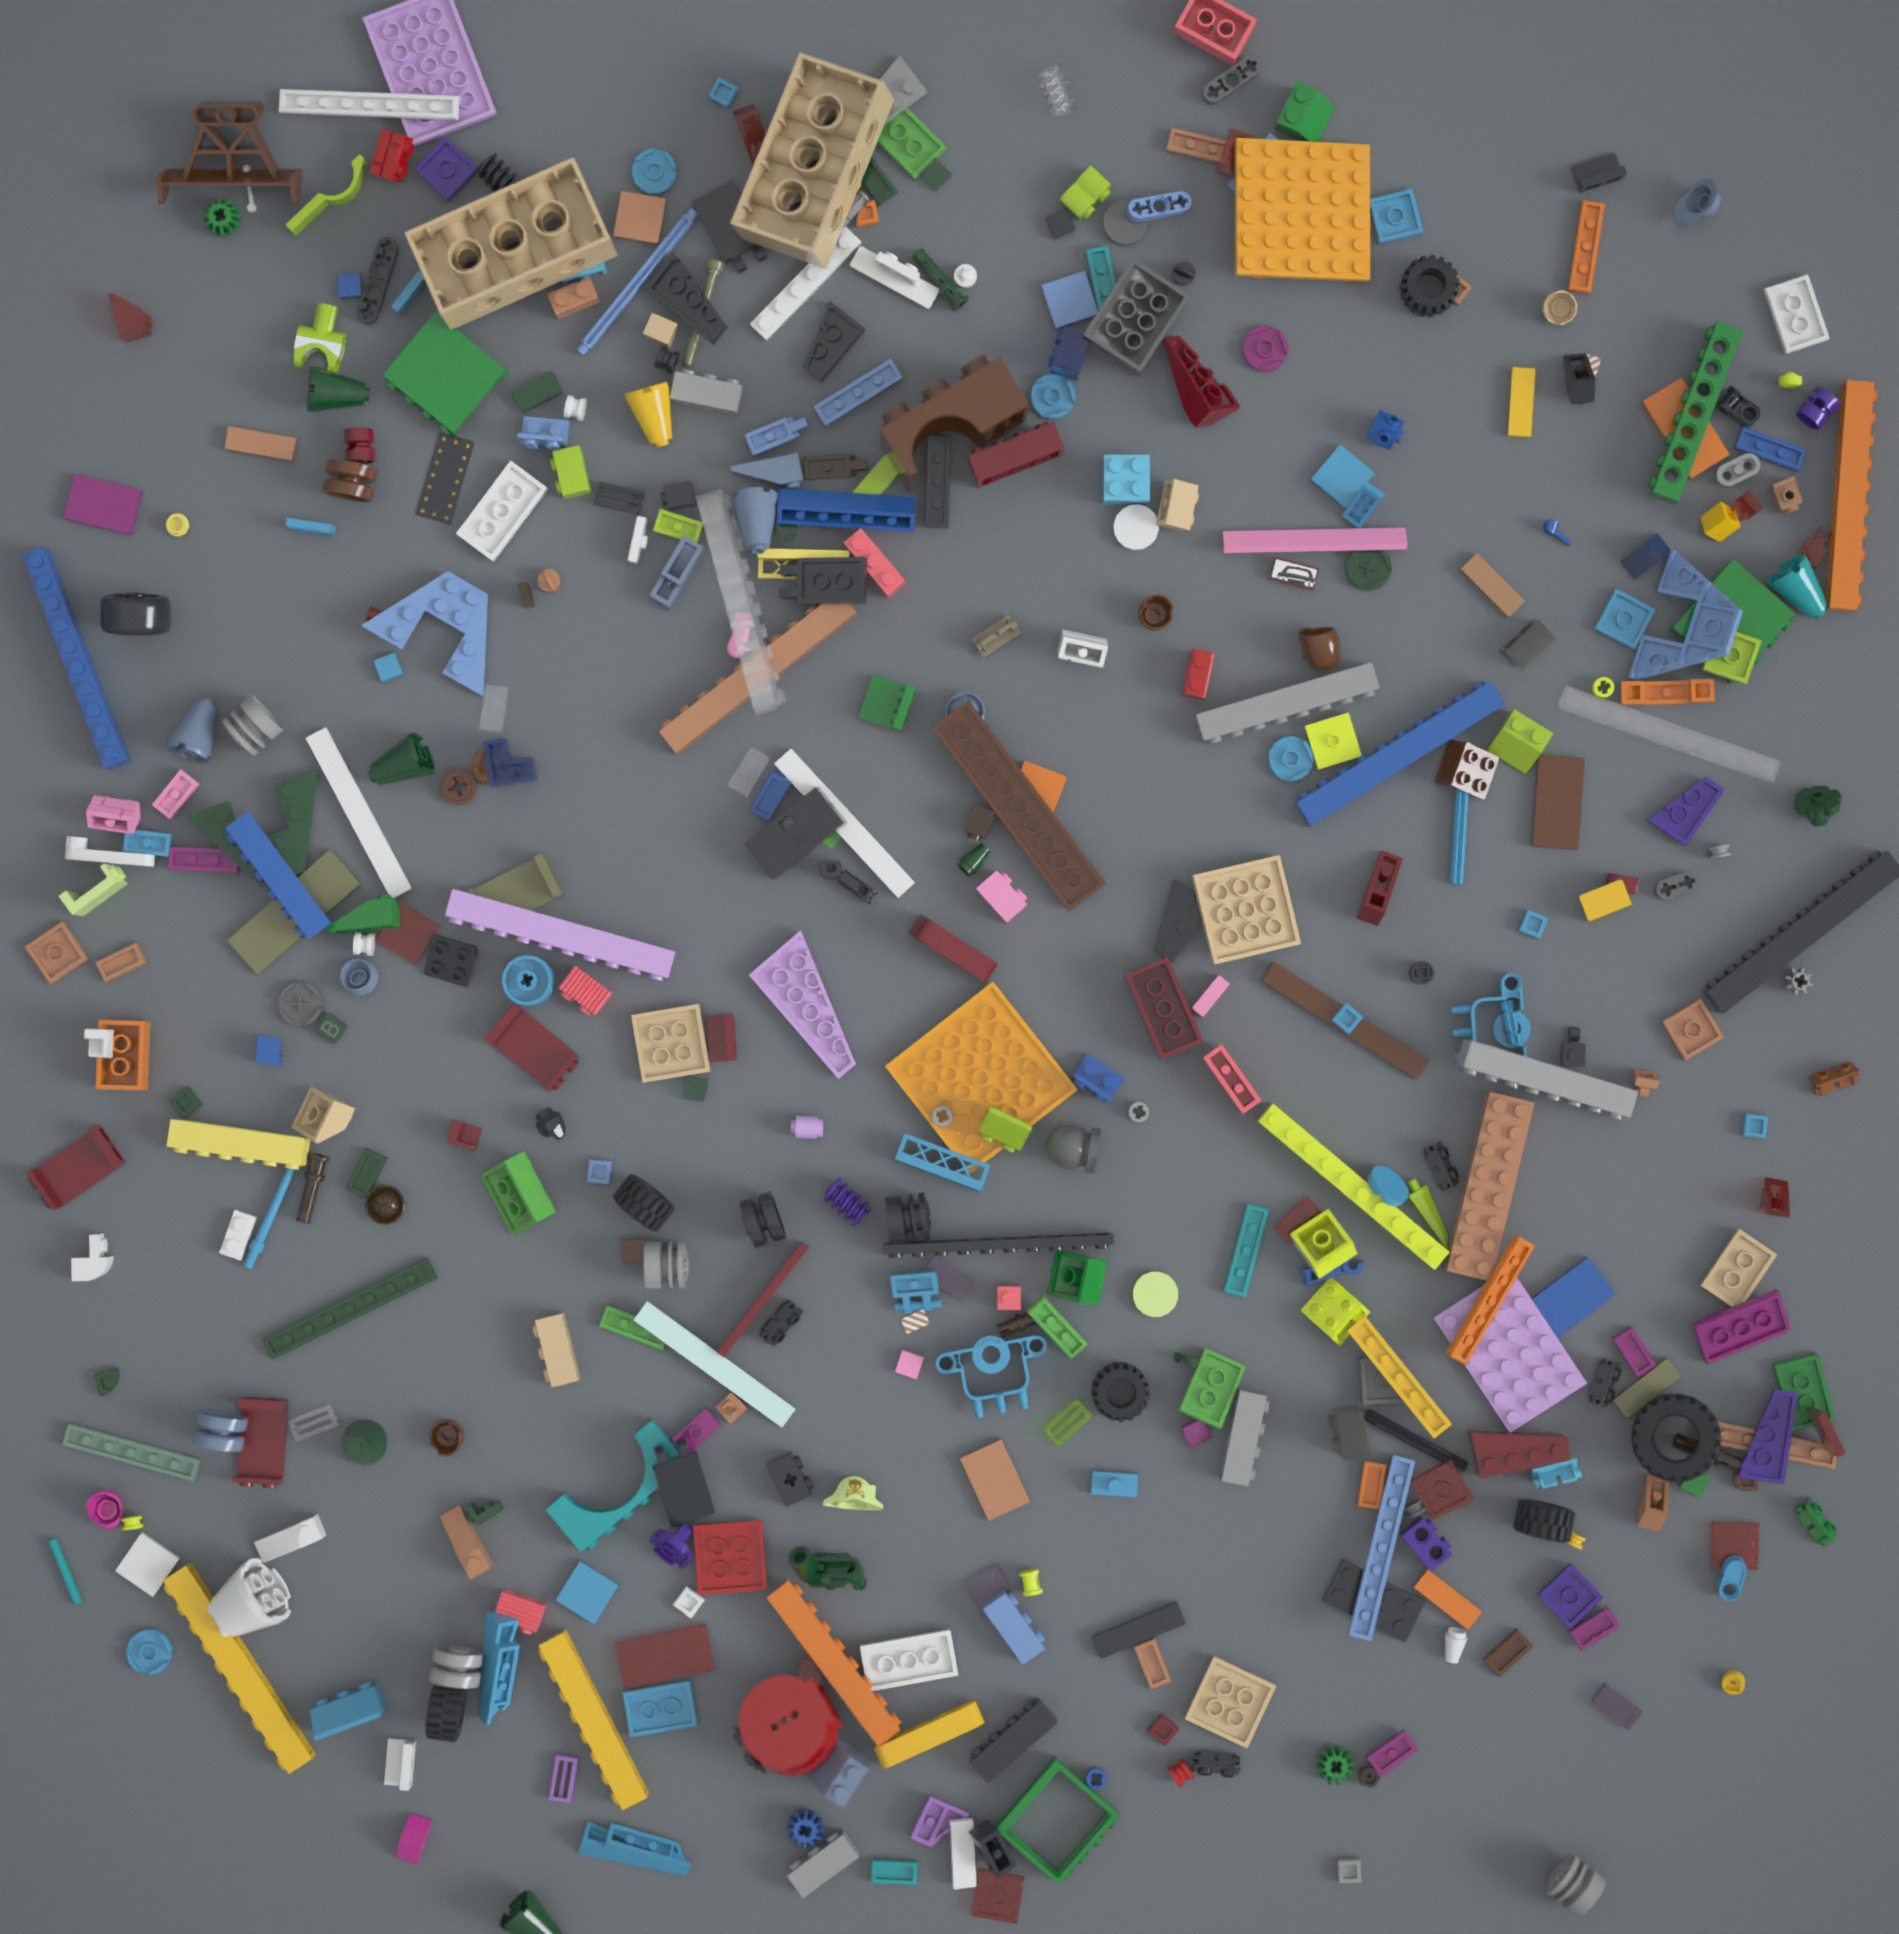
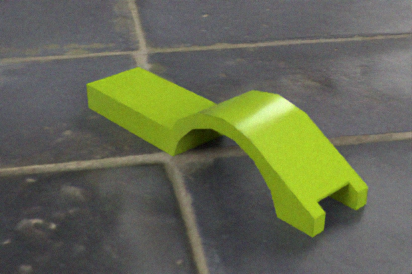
M361 154L351 162L354 176L350 187L345 192L336 196H326L318 193L286 224L295 236L328 205H343L355 198L360 191L368 164Z

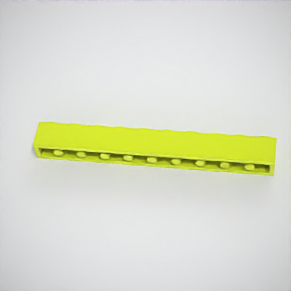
M1270 1103L1256 1120L1429 1267L1435 1270L1449 1254L1448 1250L1397 1207L1384 1203L1382 1201L1383 1197L1380 1194H1374L1366 1181L1277 1106Z

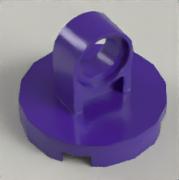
M684 1523L675 1534L659 1529L650 1537V1544L654 1543L656 1546L653 1551L667 1564L672 1566L676 1563L679 1564L678 1568L682 1569L692 1559L691 1551L684 1543L693 1532V1529L688 1524Z

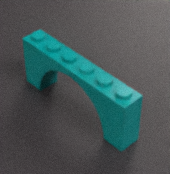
M654 1419L634 1435L643 1451L645 1475L639 1491L631 1500L612 1509H593L579 1504L565 1492L547 1507V1513L580 1552L585 1548L590 1551L599 1543L597 1538L602 1534L608 1536L617 1528L614 1524L620 1519L623 1522L634 1514L632 1509L638 1504L641 1507L652 1499L650 1494L657 1489L660 1492L652 1465L658 1464L653 1447L662 1444L668 1460L680 1456L678 1447Z

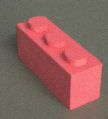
M861 528L843 542L844 547L850 551L853 557L867 558V574L887 598L891 597L905 585L903 577Z
M1219 1044L1201 1057L1241 1114H1244L1262 1101L1222 1044Z

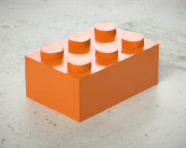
M98 1020V1029L114 1030L112 1058L97 1057L96 1089L148 1090L151 1021Z

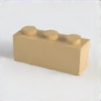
M564 1312L536 1319V1324L533 1325V1332L535 1338L540 1340L541 1347H538L541 1361L545 1360L547 1369H544V1376L546 1382H550L552 1388L579 1381L581 1378Z

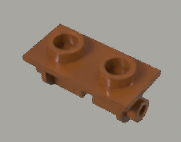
M1852 1062L1841 1063L1835 1068L1818 1071L1815 1075L1809 1076L1808 1079L1815 1085L1813 1087L1814 1094L1823 1096L1836 1091L1834 1083L1838 1082L1840 1089L1855 1085L1856 1081L1860 1080L1858 1075L1860 1071Z

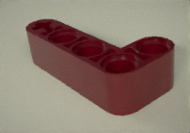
M921 914L908 932V934L984 983L988 981L998 965Z

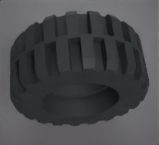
M1679 1393L1662 1395L1648 1402L1637 1414L1631 1429L1633 1452L1640 1465L1652 1476L1667 1482L1680 1483L1691 1481L1703 1475L1715 1462L1721 1446L1720 1427L1715 1415L1708 1406L1697 1400V1398ZM1667 1417H1684L1693 1423L1698 1432V1445L1695 1451L1684 1459L1674 1460L1667 1458L1658 1451L1655 1445V1429Z

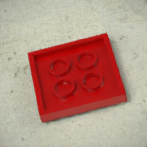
M762 1519L693 1525L698 1595L767 1590Z

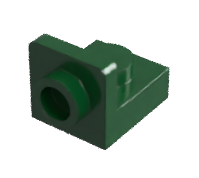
M490 1501L480 1508L482 1510V1513H480L474 1502L466 1506L468 1509L466 1514L472 1523L476 1522L479 1526L501 1512L504 1506L500 1501L495 1504L493 1501Z

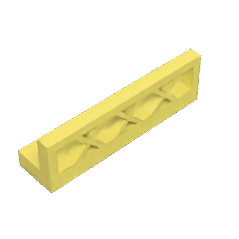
M767 549L764 553L758 554V579L796 580V577H783V575L777 574L780 571L778 561H785L782 565H787L790 561L798 562V558L850 557V551ZM763 561H774L779 568L773 574L763 573Z

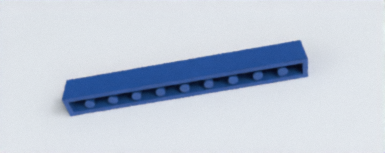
M42 546L22 554L103 767L112 770L132 762L50 550Z
M1482 681L1471 688L1473 693L1468 696L1462 693L1452 700L1454 704L1446 709L1445 705L1433 712V718L1427 721L1424 717L1413 724L1415 729L1409 733L1406 729L1394 736L1396 741L1390 745L1384 742L1375 748L1377 753L1370 757L1367 754L1355 760L1357 765L1349 769L1346 766L1336 772L1338 777L1330 781L1327 778L1317 784L1318 790L1313 793L1307 790L1297 797L1299 801L1295 803V806L1308 827L1504 706L1505 703L1492 682L1490 681L1485 684Z

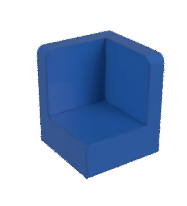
M258 1035L255 1063L282 1065L283 1056H280L281 1038Z

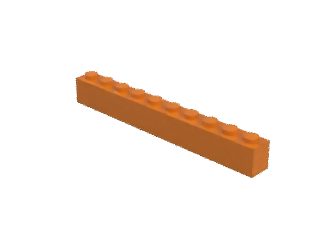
M1846 380L1841 384L1825 594L1828 604L1825 608L1826 611L1852 613L1861 605L1862 595L1859 593V584L1863 582V571H1860L1861 562L1865 558V548H1862V542L1867 533V526L1864 525V516H1867L1869 508L1866 502V493L1868 494L1870 490V480H1867V475L1872 466L1869 449L1872 448L1874 436L1871 434V425H1874L1875 412L1872 411L1873 403L1876 402L1877 389H1874L1875 382Z

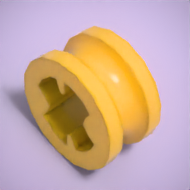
M1572 1532L1570 1541L1565 1543L1582 1549L1581 1543L1586 1538Z

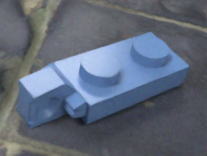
M785 417L751 431L744 436L753 457L794 441L800 437L799 432L809 428L805 417L796 421L793 420V417Z

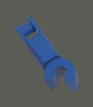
M1350 1258L1320 1279L1313 1278L1311 1267L1300 1270V1274L1303 1273L1305 1280L1303 1284L1308 1285L1343 1275L1342 1271L1349 1275H1357L1363 1270V1260L1358 1261L1356 1267L1351 1268L1348 1266Z

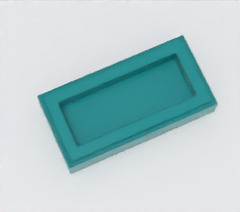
M872 1858L871 1883L917 1885L918 1860Z

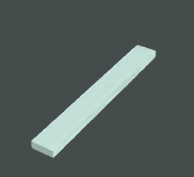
M647 1301L634 1318L635 1322L780 1427L784 1426L795 1411L792 1405L730 1360L719 1355L716 1350Z

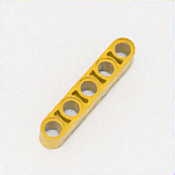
M973 1700L894 1735L878 1747L876 1744L873 1746V1749L882 1769H885L982 1725L985 1721L976 1701Z

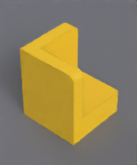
M1721 501L1700 518L1705 534L1718 542L1723 541L1741 527L1736 510Z

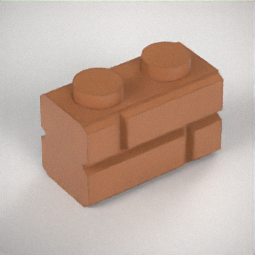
M590 277L581 280L580 283L575 282L547 294L558 320L601 303Z

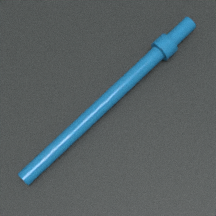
M286 1168L255 1240L252 1239L249 1246L250 1252L243 1266L252 1269L258 1254L262 1253L265 1246V1238L296 1169Z

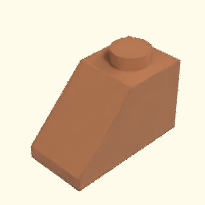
M1647 1474L1638 1506L1637 1527L1660 1532L1668 1517L1669 1481H1663L1656 1476Z

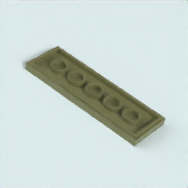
M330 849L298 877L325 915L361 885L357 878ZM279 899L276 901L272 900L227 940L257 975L262 973L301 938L294 928L297 926V923L293 918L288 920L281 911V908L284 906Z

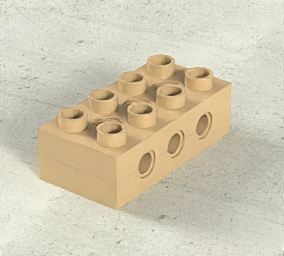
M799 53L730 223L743 240L826 269L894 102V98L884 81ZM836 117L831 125L825 126L830 118ZM819 159L813 168H808L812 161ZM802 201L797 210L791 211L795 203Z
M574 157L405 232L437 308L450 330L618 256ZM553 224H562L559 229L548 231ZM520 242L515 249L506 250L509 244ZM478 261L474 267L464 269L468 262Z

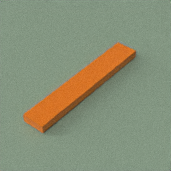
M1514 1234L1445 1354L1465 1365L1467 1364L1534 1249V1244Z

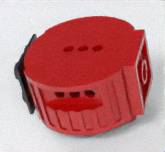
M781 1675L762 1681L748 1693L738 1715L740 1728L735 1725L732 1727L735 1731L733 1737L739 1747L743 1746L746 1752L743 1756L750 1767L753 1766L756 1771L760 1770L764 1774L767 1773L766 1767L776 1774L794 1777L811 1773L827 1761L837 1743L839 1735L837 1730L842 1728L844 1724L820 1683L813 1678L804 1681L802 1678Z

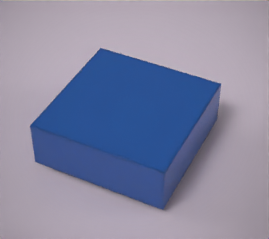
M360 273L337 275L340 299L361 297L363 291Z

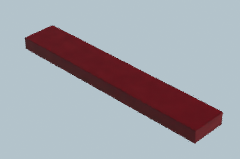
M805 1243L799 1244L717 1350L719 1355L724 1357L807 1251L809 1247Z

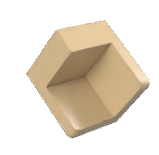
M652 313L643 335L646 339L670 349L679 327L677 323Z

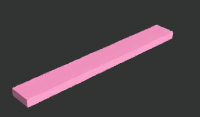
M1406 528L1223 531L1222 536L1224 553L1407 549L1408 544Z

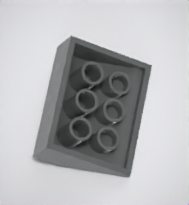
M1133 258L1083 336L1118 364L1139 377L1189 302L1191 295Z

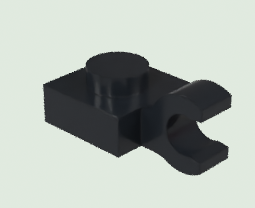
M1568 1027V1043H1561V1066L1585 1067L1586 1044L1579 1043L1580 1028Z

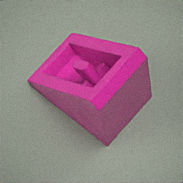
M410 1813L399 1840L396 1858L418 1864L432 1823L431 1819Z

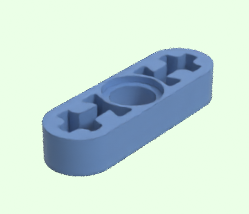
M1183 191L1137 198L1132 200L1127 206L1126 215L1133 222L1183 215L1190 208L1192 200ZM1178 199H1180L1181 202H1185L1182 208L1180 204H1175ZM1161 202L1165 210L1157 212L1153 208V203ZM1147 204H1148L1147 209H1146V210H1142L1139 215H1138V213H1137L1136 211H1134V212L1132 211L1135 206H1137V209L1140 210V209H1145V207H1146Z

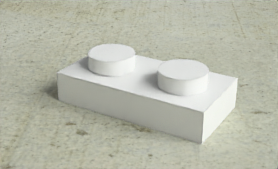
M237 1209L234 1210L219 1253L242 1261L258 1217Z

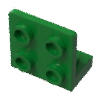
M873 675L859 718L902 733L916 687L909 684L906 686Z

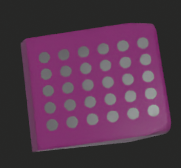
M1194 1420L1181 1427L1190 1448L1211 1438L1205 1424L1198 1420Z

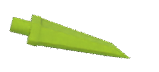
M1416 1178L1411 1179L1407 1182L1412 1190V1193L1408 1196L1409 1200L1412 1201L1445 1249L1448 1250V1234L1427 1184L1420 1187Z

